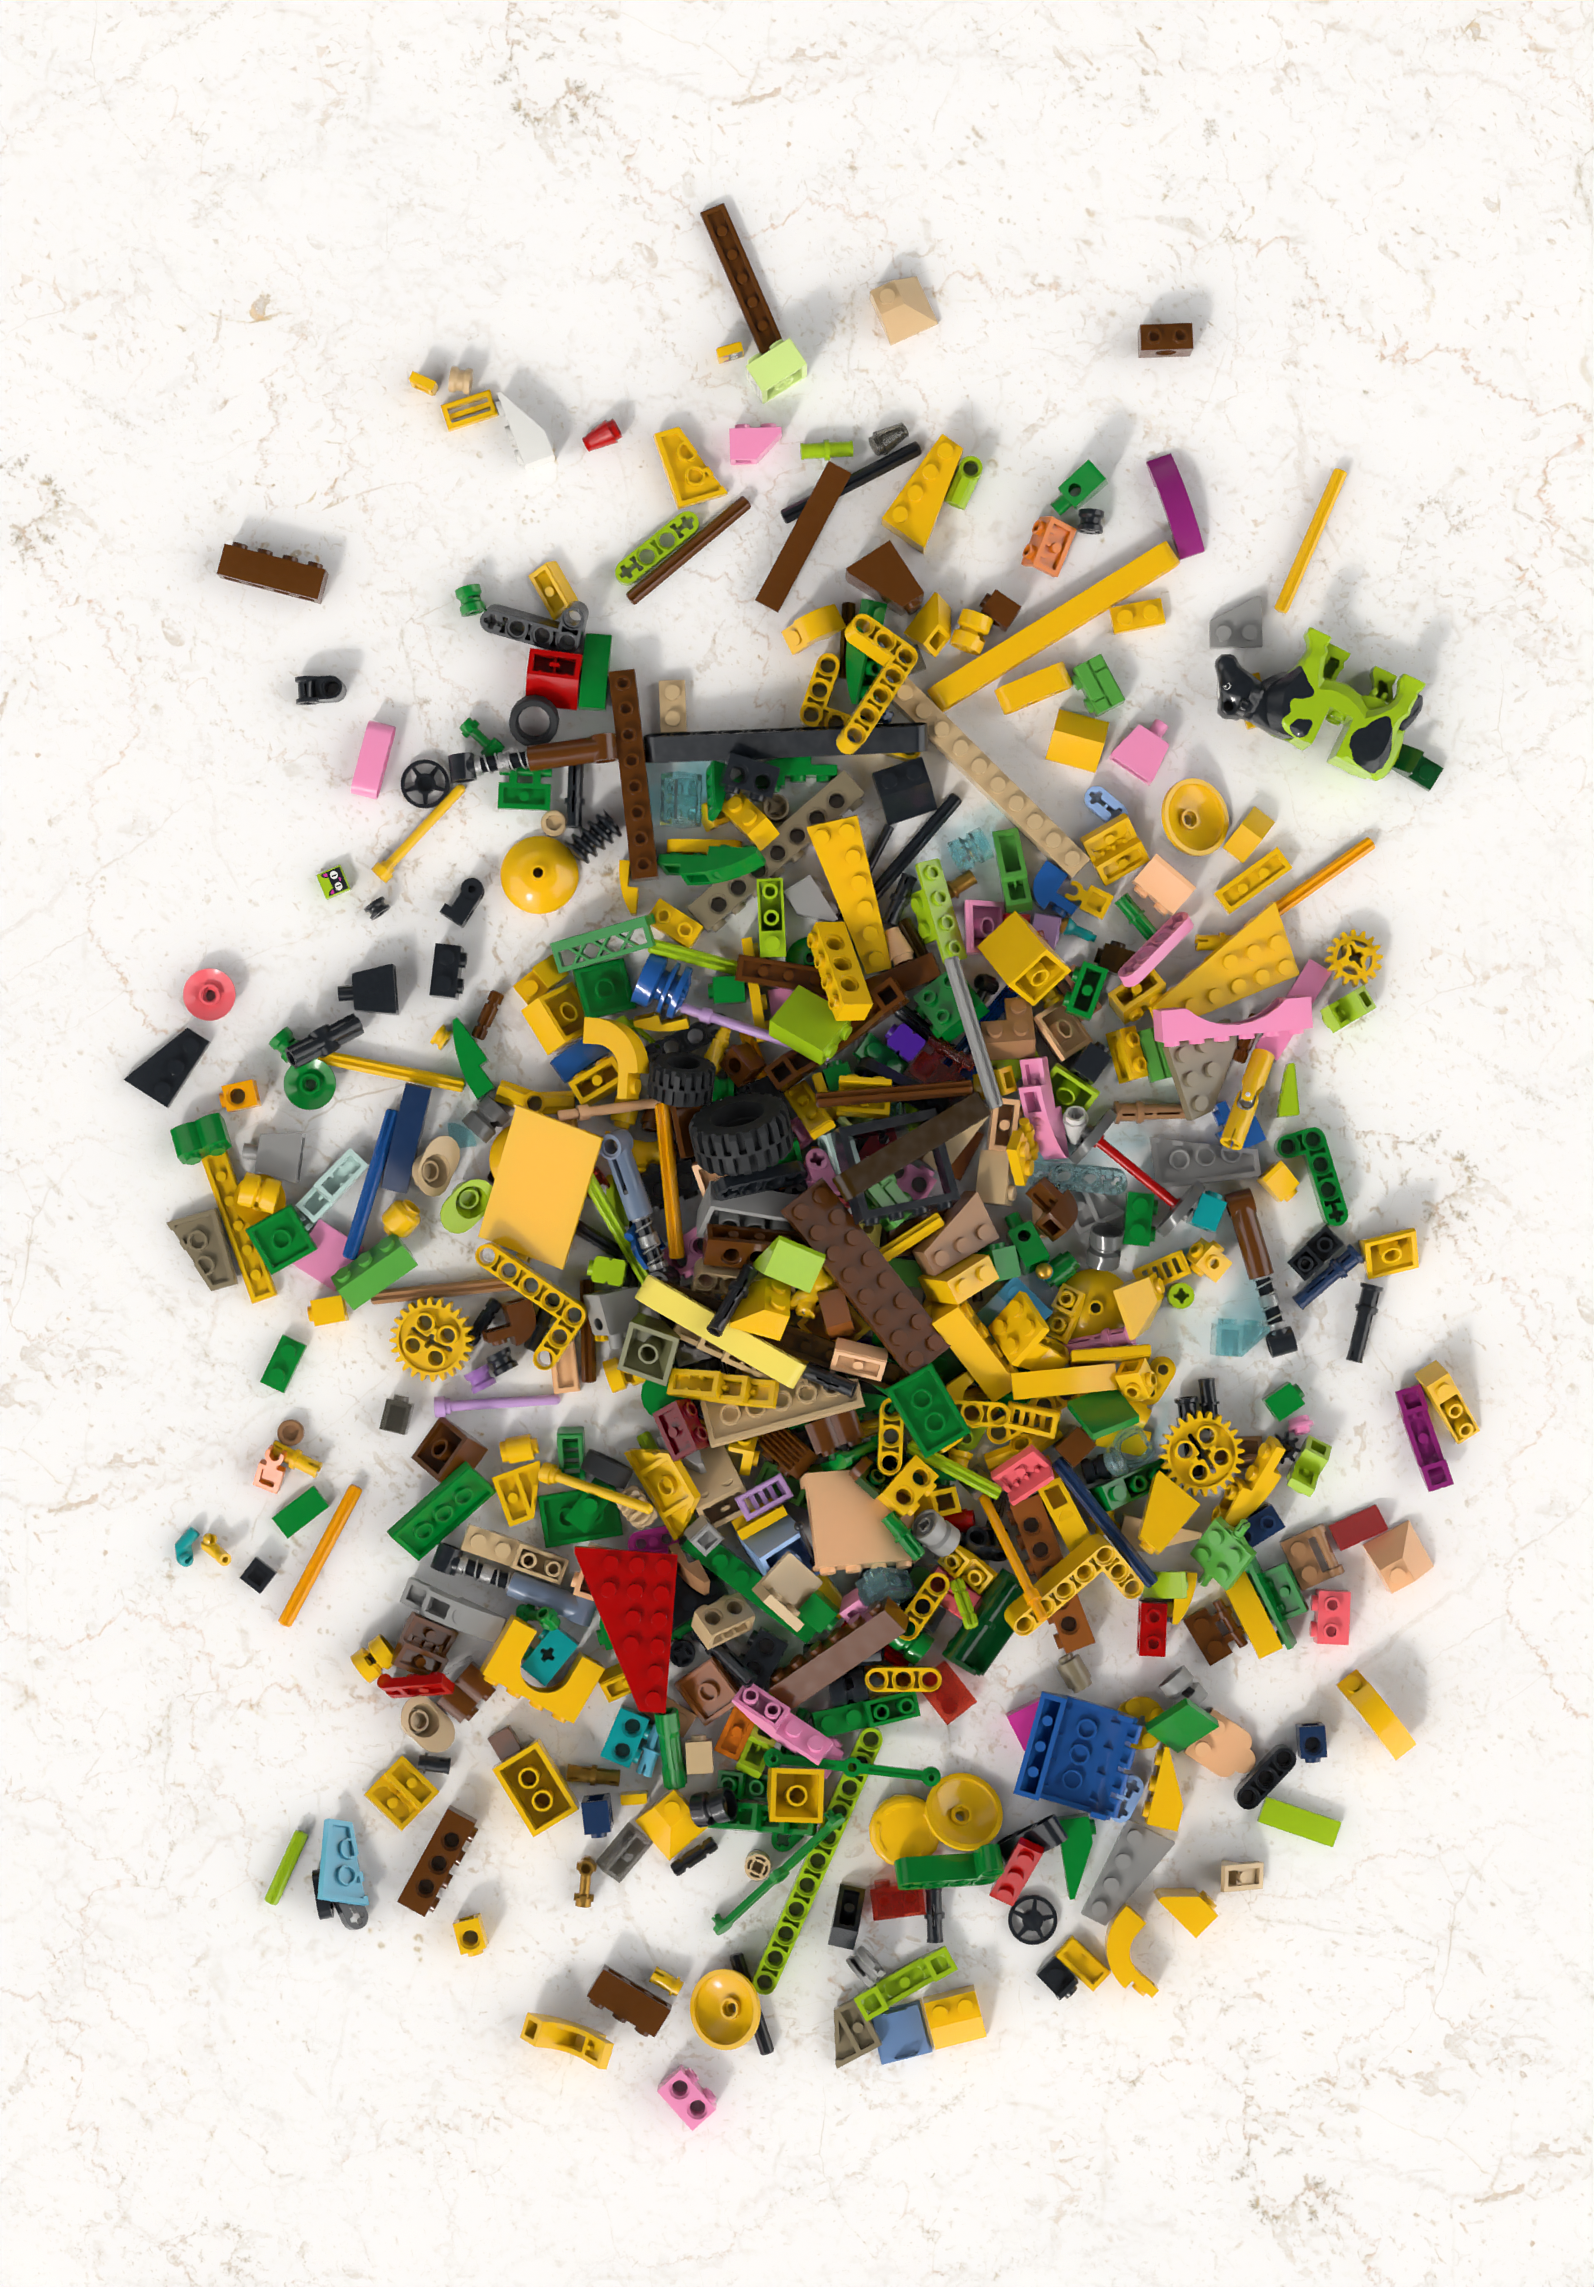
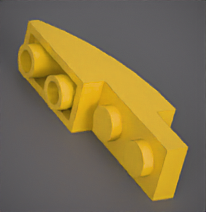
M1269 1435L1265 1443H1262L1259 1447L1258 1455L1253 1464L1247 1468L1245 1478L1241 1479L1235 1476V1482L1227 1485L1221 1502L1212 1512L1211 1522L1221 1516L1230 1526L1234 1527L1239 1524L1241 1519H1246L1268 1497L1282 1477L1276 1466L1286 1451L1277 1438Z
M1052 1467L1054 1479L1037 1491L1069 1552H1072L1091 1535L1061 1477Z

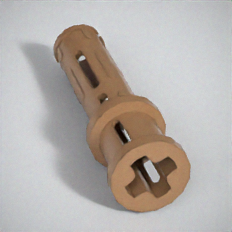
M1136 1100L1135 1103H1119V1101H1114L1113 1111L1118 1114L1114 1124H1119L1122 1121H1136L1137 1124H1141L1144 1120L1186 1119L1181 1103L1144 1104L1141 1100Z

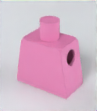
M1155 719L1149 729L1139 724L1109 756V759L1150 786L1169 747V744L1161 739L1169 727L1159 719Z

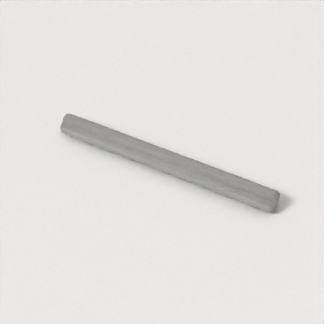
M959 957L946 958L944 964L988 1108H998L1003 1105V1101Z

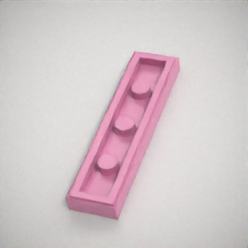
M1309 959L1286 996H1311V1004H1313L1332 972H1328L1326 968ZM1288 1030L1279 1031V1036L1264 1037L1262 1034L1254 1048L1265 1049L1271 1052L1275 1057L1274 1060L1277 1061L1294 1034H1288Z

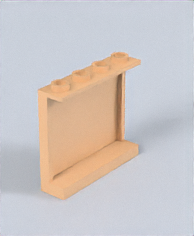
M850 1470L806 1473L799 1479L800 1489H805L815 1559V1566L811 1568L812 1572H820V1575L826 1576L836 1574V1570H846V1573L851 1574L861 1572V1568H871L873 1572L886 1570L887 1566H896V1569H908L916 1562L911 1559L899 1542H894L896 1539L881 1522L892 1511L877 1498L874 1500L856 1484L855 1480L849 1476ZM897 1492V1501L900 1504H906V1496L901 1492ZM914 1513L911 1516L906 1514L900 1518L908 1529L911 1528L914 1521Z

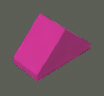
M1040 1697L1006 1713L1024 1751L1026 1750Z

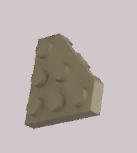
M1222 1019L1216 1023H1231V1020ZM1229 1036L1230 1041L1214 1042V1038H1206L1205 1043L1189 1044V1040L1180 1041V1046L1162 1047L1187 1121H1193L1213 1111L1238 1044L1236 1036Z

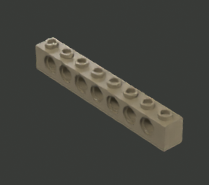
M843 770L777 828L780 834L761 851V854L766 859L764 865L766 872L762 877H754L751 873L729 881L713 884L687 907V910L708 933L712 929L716 933L727 923L725 918L731 913L736 915L746 907L744 901L751 895L754 898L757 897L756 879L779 878L786 871L783 868L790 861L795 864L805 855L803 850L809 844L813 846L807 831V826L813 825L809 820L813 813L822 814L825 819L824 822L843 818L842 816L849 809L854 812L864 803L862 798L865 796V792ZM833 796L842 797L844 800L843 806L837 809L831 807L829 804L830 798ZM801 830L805 835L804 840L800 843L793 842L790 839L791 832ZM781 847L784 849V858L774 860L770 856L773 848ZM734 882H743L746 885L745 892L740 895L734 894L731 891V886ZM721 898L726 902V908L723 911L716 912L712 909L711 904L715 899Z

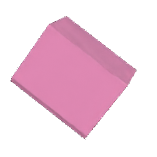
M965 900L964 931L967 956L983 955L977 946L1003 923V914H1005L1004 902Z

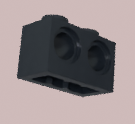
M729 753L726 756L718 785L725 787L724 791L727 793L739 795L740 792L749 794V799L764 803L765 799L770 800L773 798L781 768ZM733 768H737L742 772V780L740 782H735L731 779L730 772ZM757 776H763L767 780L765 790L757 788L755 784Z
M691 1159L676 1164L677 1180L682 1173L690 1174L693 1179L692 1185L689 1188H682L678 1185L679 1197L683 1196L684 1201L699 1195L697 1191L699 1186L692 1169L693 1163ZM660 1170L642 1177V1181L652 1207L658 1205L661 1210L665 1208L664 1197L658 1198L653 1193L655 1184L662 1182Z
M761 1626L759 1631L753 1630L747 1641L750 1647L746 1655L741 1652L739 1658L746 1665L749 1662H757L761 1666V1671L757 1674L758 1677L754 1684L763 1690L786 1650L789 1641ZM762 1639H770L774 1644V1648L769 1652H763L759 1648V1642Z

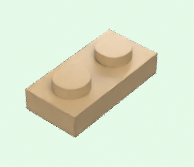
M685 680L659 681L661 733L687 732Z

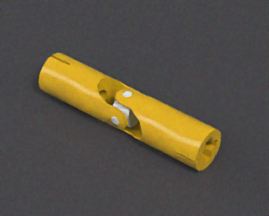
M1253 1049L1242 1078V1092L1240 1090L1235 1097L1221 1135L1220 1143L1229 1149L1230 1147L1233 1150L1242 1149L1258 1106L1259 1094L1264 1089L1275 1057L1265 1049ZM1238 1102H1239V1104L1242 1106V1108H1244V1109H1250V1110H1242V1109L1238 1108V1106H1237Z

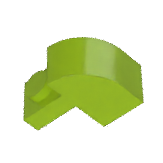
M1362 985L1321 1009L1320 1012L1324 1024L1331 1029L1332 1033H1335L1377 1007L1365 986Z
M1308 1435L1300 1448L1301 1452L1297 1453L1295 1461L1290 1466L1286 1479H1288L1287 1486L1297 1493L1311 1497L1315 1491L1318 1477L1329 1460L1332 1446Z

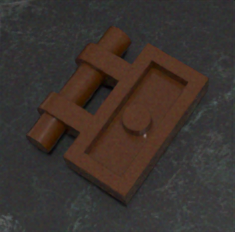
M1222 1598L1212 1602L1217 1610L1212 1615L1209 1614L1204 1606L1182 1620L1210 1666L1233 1653L1228 1645L1229 1642L1235 1640L1239 1648L1248 1644L1243 1635L1245 1634L1243 1628L1237 1625L1231 1615L1233 1613L1229 1605H1225ZM1220 1620H1223L1229 1630L1224 1635L1221 1634L1215 1624Z

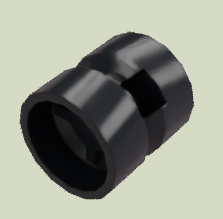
M862 1666L849 1670L846 1674L828 1685L833 1707L846 1705L851 1699L854 1702L869 1700ZM853 1683L854 1688L847 1690L846 1684Z
M730 1787L713 1789L710 1794L704 1791L691 1795L689 1801L690 1814L694 1824L699 1828L712 1826L716 1822L734 1821L738 1815L736 1796Z

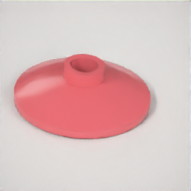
M211 968L199 970L191 975L183 990V1000L188 1011L195 1017L205 1021L218 1020L227 1015L232 1009L236 998L235 987L231 979L225 973ZM209 991L215 992L213 1000H208L206 997Z

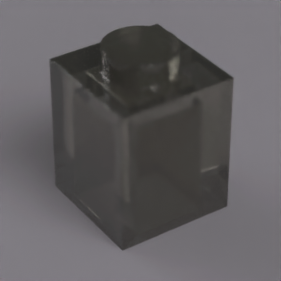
M394 1394L393 1398L389 1397L386 1399L379 1429L402 1435L408 1434L415 1403L409 1402L410 1397Z

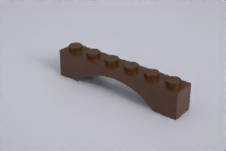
M889 977L869 992L873 1005L865 1020L851 1021L852 1032L847 1040H841L838 1044L835 1055L911 1001L896 979ZM792 1049L765 1067L764 1071L777 1090L785 1092L821 1065Z

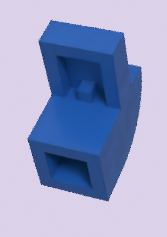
M1047 860L1034 878L1032 884L1033 900L1041 911H1044L1047 905L1051 904L1053 906L1051 910L1062 918L1066 915L1071 918L1078 907L1057 893L1068 874Z
M1226 1100L1216 1104L1214 1107L1215 1111L1212 1112L1218 1126L1222 1125L1223 1128L1230 1114ZM1256 1116L1253 1117L1242 1149L1266 1140ZM1223 1130L1218 1133H1215V1136L1219 1141L1223 1133Z

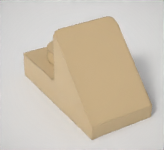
M1222 1860L1221 1892L1263 1889L1264 1862Z

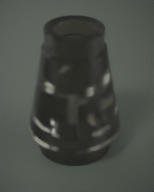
M899 423L898 425L896 424L873 432V436L869 437L868 440L873 452L877 456L887 455L907 438L909 433L905 425Z

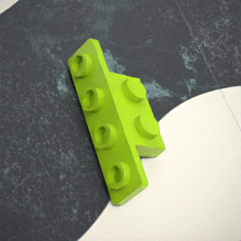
M936 858L919 862L915 867L922 889L910 895L911 907L918 921L919 935L922 937L924 944L937 941L943 964L946 958L958 956L960 961L967 958V954L940 860Z

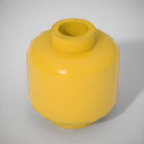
M408 1199L395 1200L382 1215V1222L385 1225L383 1227L384 1231L388 1235L393 1233L401 1238L408 1237L421 1221L420 1209Z

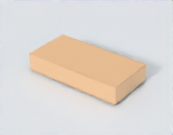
M573 1339L559 1362L551 1368L554 1394L581 1391L575 1339ZM560 1340L558 1342L564 1343L566 1342V1340ZM549 1353V1355H550V1364H551V1362H552V1355Z

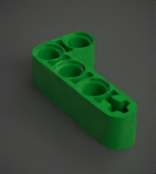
M1312 1127L1279 1137L1274 1143V1152L1278 1157L1289 1159L1303 1155L1323 1222L1331 1227L1343 1225L1348 1219V1210L1323 1131ZM1309 1132H1313L1318 1136V1144L1314 1147L1306 1143V1135ZM1283 1140L1292 1142L1293 1151L1290 1154L1282 1152L1280 1145ZM1317 1157L1324 1159L1326 1162V1167L1322 1172L1316 1171L1313 1167V1162ZM1325 1182L1333 1186V1194L1330 1197H1325L1321 1193V1186ZM1337 1199L1338 1203H1332L1334 1210L1340 1211L1341 1214L1337 1217V1222L1335 1219L1329 1218V1214L1333 1210L1331 1204L1325 1206V1201Z
M999 1844L980 1846L973 1853L903 1857L894 1861L897 1886L900 1890L987 1885L994 1883L1004 1873Z

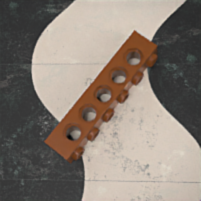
M1035 1493L1015 1506L1009 1503L1010 1510L1006 1511L1011 1526L1017 1525L1020 1534L1015 1537L1020 1550L1026 1549L1029 1559L1025 1560L1029 1574L1030 1576L1035 1574L1037 1580L1042 1578L1043 1570L1057 1565L1063 1559V1555L1040 1495ZM1030 1517L1037 1519L1038 1522L1036 1530L1032 1532L1026 1531L1023 1527L1024 1521ZM1038 1542H1043L1047 1545V1552L1043 1556H1036L1033 1553V1547ZM1078 1594L1073 1596L1047 1619L1049 1625L1054 1623L1057 1630L1053 1637L1058 1649L1063 1648L1066 1654L1096 1643ZM1067 1616L1075 1619V1626L1071 1630H1064L1061 1627L1063 1618Z

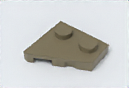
M853 1998L834 2008L835 2065L838 2069L881 2046L882 2041L871 2020L865 2021Z

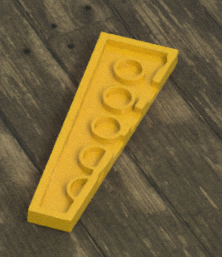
M858 815L807 826L808 834L866 974L892 969Z

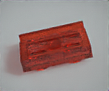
M944 1659L935 1666L940 1671L942 1677L940 1687L935 1691L922 1693L948 1725L973 1704L977 1703V1700ZM927 1672L922 1677L923 1683L927 1686L936 1684L938 1679L933 1672Z

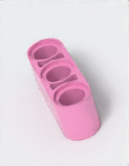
M369 720L351 785L352 794L378 799L395 736V726Z

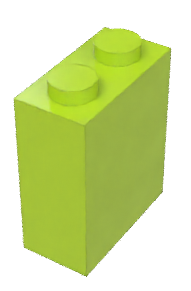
M800 985L797 986L769 1022V1036L819 1065H822L827 1058L831 1059L835 1055L841 1040H847L852 1032L851 1021H836L832 1010L829 1008L828 1001Z

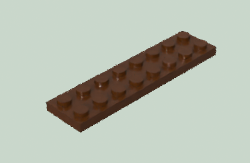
M823 1177L780 1210L808 1248L826 1255L822 1266L907 1376L930 1364L951 1346L941 1337L932 1325V1318L860 1225H855L853 1216Z

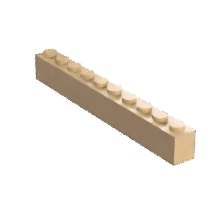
M908 677L905 679L890 703L910 722L927 723L928 740L1015 827H1018V830L1053 865L1068 874L1067 878L1071 880L1090 861V858Z

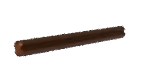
M744 496L736 500L626 593L629 601L634 605L641 601L751 508L750 502Z
M971 1080L817 1092L815 1098L816 1106L823 1108L968 1096L973 1093V1086Z

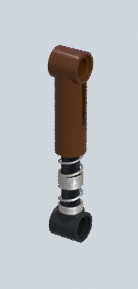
M600 733L587 738L529 745L523 752L517 750L516 753H510L506 751L500 752L498 755L494 753V756L485 757V755L483 757L480 755L474 756V753L469 752L449 755L448 761L451 783H465L477 780V776L484 775L486 772L491 774L494 771H499L500 773L511 772V770L516 771L517 768L522 767L525 770L529 768L530 771H538L588 763L614 762L618 760L615 733Z
M1248 1187L1224 1194V1201L1227 1202L1226 1209L1234 1226L1248 1278L1256 1283L1257 1288L1255 1290L1258 1291L1260 1296L1257 1299L1261 1306L1260 1308H1263L1262 1313H1265L1267 1320L1265 1324H1268L1266 1326L1265 1340L1272 1358L1298 1351L1291 1326H1287L1286 1320L1282 1319L1283 1311L1279 1309L1280 1301L1278 1293H1275L1277 1289L1273 1288L1271 1282L1273 1278L1270 1276L1274 1273L1257 1217L1256 1204L1251 1189Z

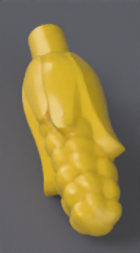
M723 1026L718 1030L704 1055V1058L715 1064V1074L720 1072L721 1067L719 1063L725 1057L724 1052L730 1044L728 1042L731 1029Z

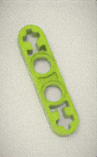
M690 511L680 513L619 562L615 569V576L618 582L625 586L634 584L695 535L699 529L697 516ZM685 518L688 521L693 519V528L689 530L686 527L680 531L683 537L679 539L677 532L672 527L675 525L678 530L683 526L682 519ZM669 533L674 536L675 541L672 546L664 547L661 545L660 537L663 534ZM651 550L655 555L654 560L651 563H643L639 557L642 551ZM633 558L643 568L641 571H638L637 567L631 572L632 578L630 579L627 576L620 577L623 574L621 570L623 567L630 569L634 566V563L631 561Z

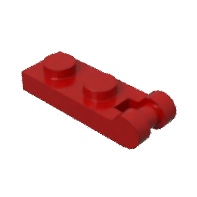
M432 1672L430 1675L421 1676L418 1674H408L406 1677L392 1678L389 1674H382L377 1679L378 1687L391 1698L453 1694L455 1686L441 1672Z

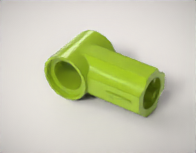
M967 456L962 459L944 502L965 511L976 484L982 475L983 467L980 459L975 456ZM967 464H974L978 468V472L975 475L969 476L965 474L963 468Z

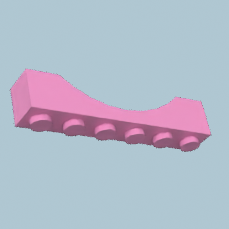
M1311 996L1277 997L1268 1007L1256 1015L1231 1023L1209 1022L1196 1016L1188 1009L1181 1007L1153 1009L1155 1041L1164 1043V1047L1180 1046V1041L1189 1040V1044L1205 1043L1206 1038H1214V1042L1230 1041L1229 1036L1239 1035V1039H1253L1256 1033H1263L1264 1037L1279 1036V1031L1287 1030L1288 1034H1303L1304 1029L1313 1028Z

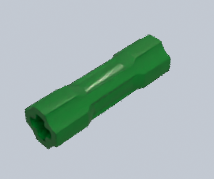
M669 1707L666 1708V1713H654L662 1757L664 1788L671 1790L686 1787L687 1775L681 1749L678 1709Z

